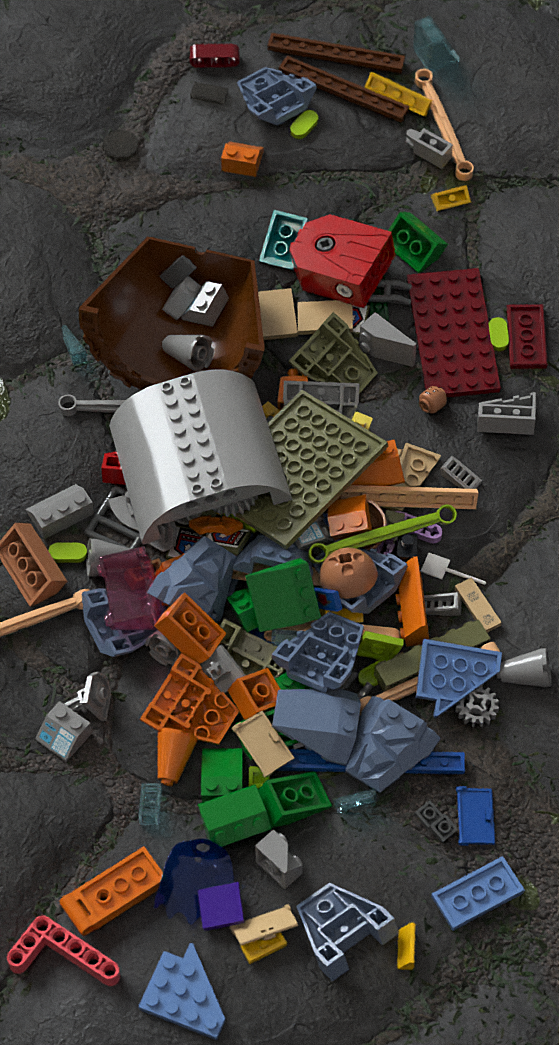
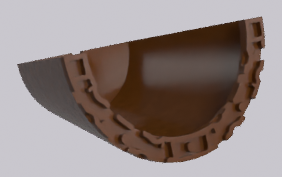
M147 236L79 307L80 329H83V339L90 346L89 351L97 362L101 361L110 370L109 374L115 379L121 380L129 388L132 385L140 389L139 391L152 385L196 372L163 351L162 342L168 335L209 336L213 343L211 342V347L214 348V355L210 365L201 370H229L241 373L250 379L253 377L256 369H258L265 349L255 260L211 250L200 253L193 246ZM182 255L196 266V269L189 275L190 278L201 286L206 281L222 284L229 297L213 327L182 320L181 316L178 320H175L162 310L174 288H171L159 276Z

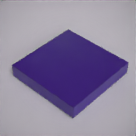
M239 882L198 890L204 931L245 923Z

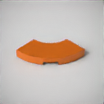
M211 515L190 520L189 527L200 535L216 532L229 536L243 529V523L227 516L211 518Z

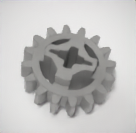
M481 685L479 689L474 690L456 703V712L459 713V719L465 718L464 724L472 722V727L476 723H479V726L482 727L483 722L489 725L491 719H496V713L499 710V700L495 699L496 694H490L489 687L483 690Z

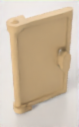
M263 711L232 727V730L236 732L265 778L295 759Z
M287 904L283 908L245 920V923L232 925L230 930L233 935L235 934L240 945H244L261 938L264 941L274 938L276 933L296 927L298 923L292 914L291 907Z

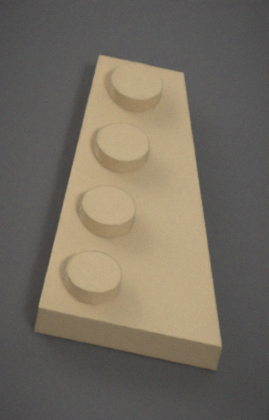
M405 443L400 457L405 483L393 486L420 487L439 461L441 455ZM383 507V508L388 509V510H390V511H394V512H395V511H401V512H402L405 507Z

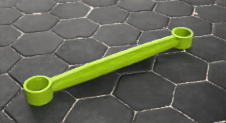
M445 504L435 513L380 527L326 546L322 543H315L308 550V558L314 564H321L332 552L341 548L358 549L437 523L450 525L456 519L457 512L453 506ZM443 508H447L452 512L451 521L441 519L440 511ZM314 547H320L324 550L325 557L323 559L316 560L312 557L311 552Z

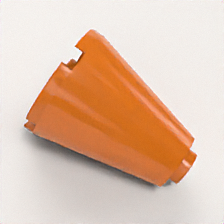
M171 728L158 730V780L161 781L162 785L173 786V784L178 783L197 743L198 738L195 735L188 733V736L182 734L181 730Z

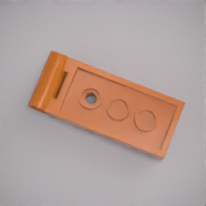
M143 846L76 890L63 896L59 904L80 934L85 936L167 885V877Z

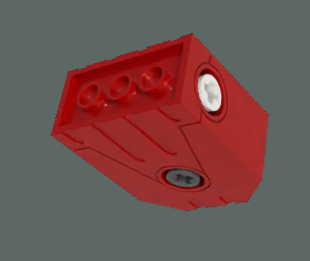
M331 214L306 222L303 229L299 230L295 242H292L289 248L296 276L304 291L360 308H365L396 256L392 232Z

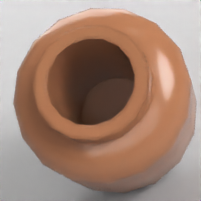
M436 386L429 387L419 396V406L426 413H436L447 402L445 391Z

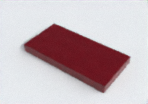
M543 304L507 305L510 369H547Z

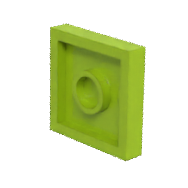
M365 631L356 655L377 660H391L403 647L404 639Z

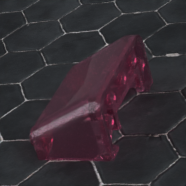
M142 546L99 557L100 565H97L99 576H103L105 580L109 611L104 616L106 626L110 627L111 630H157L154 625L161 617L159 600L147 593L155 580V571L145 547Z

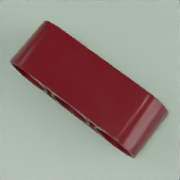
M195 44L190 47V65L193 67H235L239 64V47L235 44Z

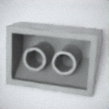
M75 484L27 508L26 512L43 539H46L93 515L94 509L93 502L84 488Z

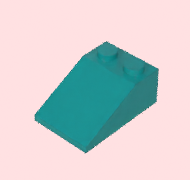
M273 210L259 262L294 270L289 248L291 243L295 242L299 230L303 229L305 223L310 220L306 217Z

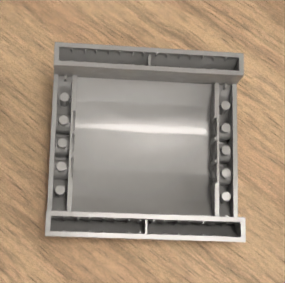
M206 370L152 385L129 397L120 405L111 419L110 429L143 545L161 539L158 525L267 492L270 493L273 505L292 500L255 383L241 373L229 370Z

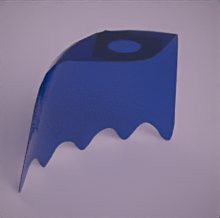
M194 839L177 843L167 857L156 894L154 909L164 904L169 919L177 912H181L186 917L188 923L192 925L201 917L198 890L234 883L232 862L228 852L209 839ZM199 844H207L210 848L207 851H200L196 847ZM195 857H199L202 860L200 862H196Z

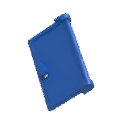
M467 786L456 787L459 845H494L495 830L492 789L467 788Z

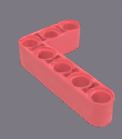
M46 916L37 917L7 955L10 970L13 973L20 974L29 967L43 947L47 945L107 986H114L120 980L119 967L113 960ZM41 926L48 927L45 931L38 930ZM58 937L65 938L62 942L55 941ZM29 942L35 943L33 947H26V944ZM75 948L81 949L77 954L72 953V950ZM17 958L22 959V962L18 964L12 963ZM92 959L98 960V963L95 965L88 964ZM107 971L115 972L113 976L105 975Z

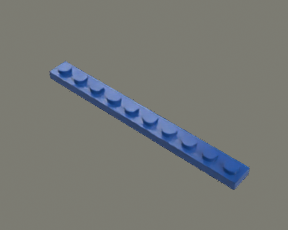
M289 749L295 759L276 770L346 772L347 765L343 766L326 761L321 758L322 755L314 750ZM432 752L430 756L426 759L423 758L415 764L414 768L410 771L407 770L405 773L464 774L465 754L464 752Z

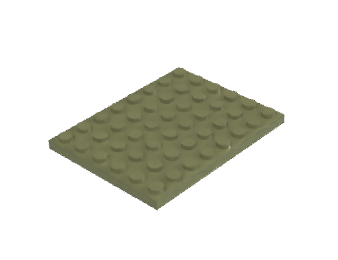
M301 390L268 422L292 500L273 505L270 493L267 492L258 495V500H255V506H250V511L244 510L243 515L240 512L236 514L237 518L286 550L388 448L387 441L304 390Z

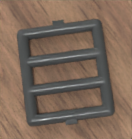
M118 485L112 488L85 529L84 535L91 539L95 538L127 547L95 532L94 529L100 523L134 539L130 548L137 551L142 544L140 534L103 517L108 508L111 509L108 499L115 498L118 494L121 496L125 495L126 489Z

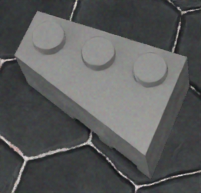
M536 392L530 393V396L525 397L513 396V399L504 401L501 398L480 402L477 432L534 435Z

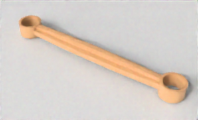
M420 69L416 72L415 84L418 88L423 89L427 98L433 100L430 109L443 139L453 144L452 157L456 163V177L461 181H468L473 176L474 166L464 158L450 121L432 86V72L428 69ZM420 77H426V78H428L429 80H427V81H422V80H420L419 78H420ZM465 168L468 169L470 172L462 173L459 170Z
M90 589L79 590L72 598L0 622V637L43 622L75 608L83 610L82 592L90 591Z
M489 642L481 647V649L500 652L495 642ZM418 676L375 697L394 702L416 693ZM371 696L360 699L359 716H361V712L371 699Z

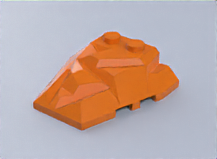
M181 653L156 696L141 716L140 721L157 731L162 728L181 730L182 734L188 736V733L195 735L199 741L219 745L239 710L225 693L217 688L212 678H209L204 673L199 663Z

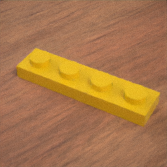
M370 72L364 87L410 106L409 110L422 116L427 115L433 101L374 72Z

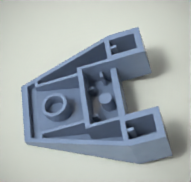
M328 883L296 906L318 965L331 981H334L349 970L343 953L367 935L371 934L381 945H384L399 934L394 917L382 906L331 883Z

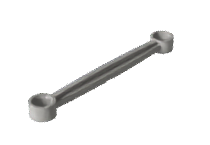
M67 394L59 399L58 405L61 414L64 416H72L77 411L115 413L126 400H76L73 395ZM67 402L74 403V406L71 408L62 407Z

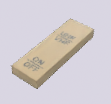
M472 577L455 585L456 592L459 593L474 619L480 620L486 632L501 626L502 622Z

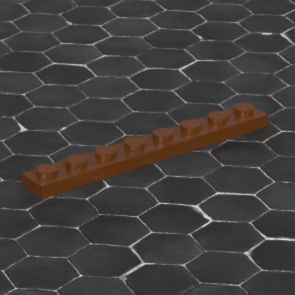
M271 33L267 45V50L397 73H402L405 56L276 33Z
M286 56L279 66V71H282L287 76L293 74L298 79L302 77L307 78L321 90L396 121L402 122L409 112L410 106L289 56Z

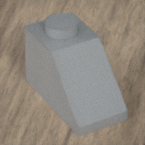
M189 276L175 286L162 310L175 320H178L193 302L202 286Z

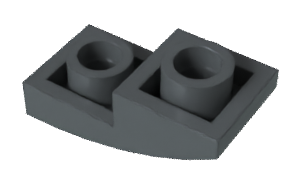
M182 255L170 267L164 270L159 277L171 288H174L196 269V266Z
M431 800L414 813L415 817L442 843L458 830L446 814L443 815Z

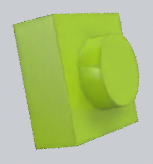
M258 766L249 767V786L256 785L257 788H260L266 780H270V776L267 778L263 776Z

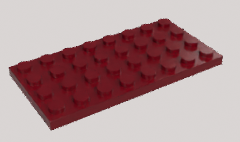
M479 268L407 275V283L412 285L411 289H409V296L425 390L431 386H436L445 391L446 397L500 392L501 387L494 349L490 340L489 322Z

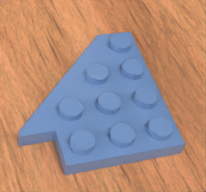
M424 639L416 698L435 701L433 717L437 718L500 672L502 652Z
M192 943L189 944L183 958L164 951L138 1006L139 1010L217 1040L225 1023V1017Z

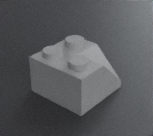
M272 830L255 846L256 863L282 888L286 889L302 874L301 860L296 855L292 856L288 852V841L281 833L277 834Z

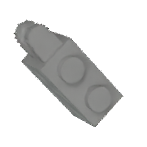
M424 128L421 132L414 131L413 129L407 131L405 143L413 148L414 154L441 169L452 158L453 144Z

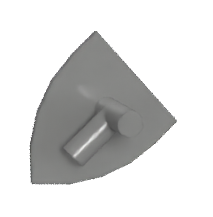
M128 491L125 495L108 499L117 519L127 527L139 531Z

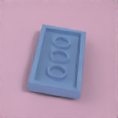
M502 856L432 893L431 897L453 931L523 894L524 888Z

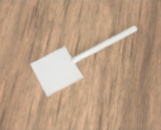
M428 553L421 569L422 573L441 580L445 572L466 579L472 577L447 568L450 560L432 553ZM472 577L475 582L483 585L486 584V581Z

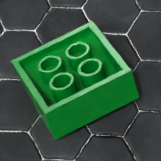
M298 558L245 575L259 632L304 624L321 618L307 561Z

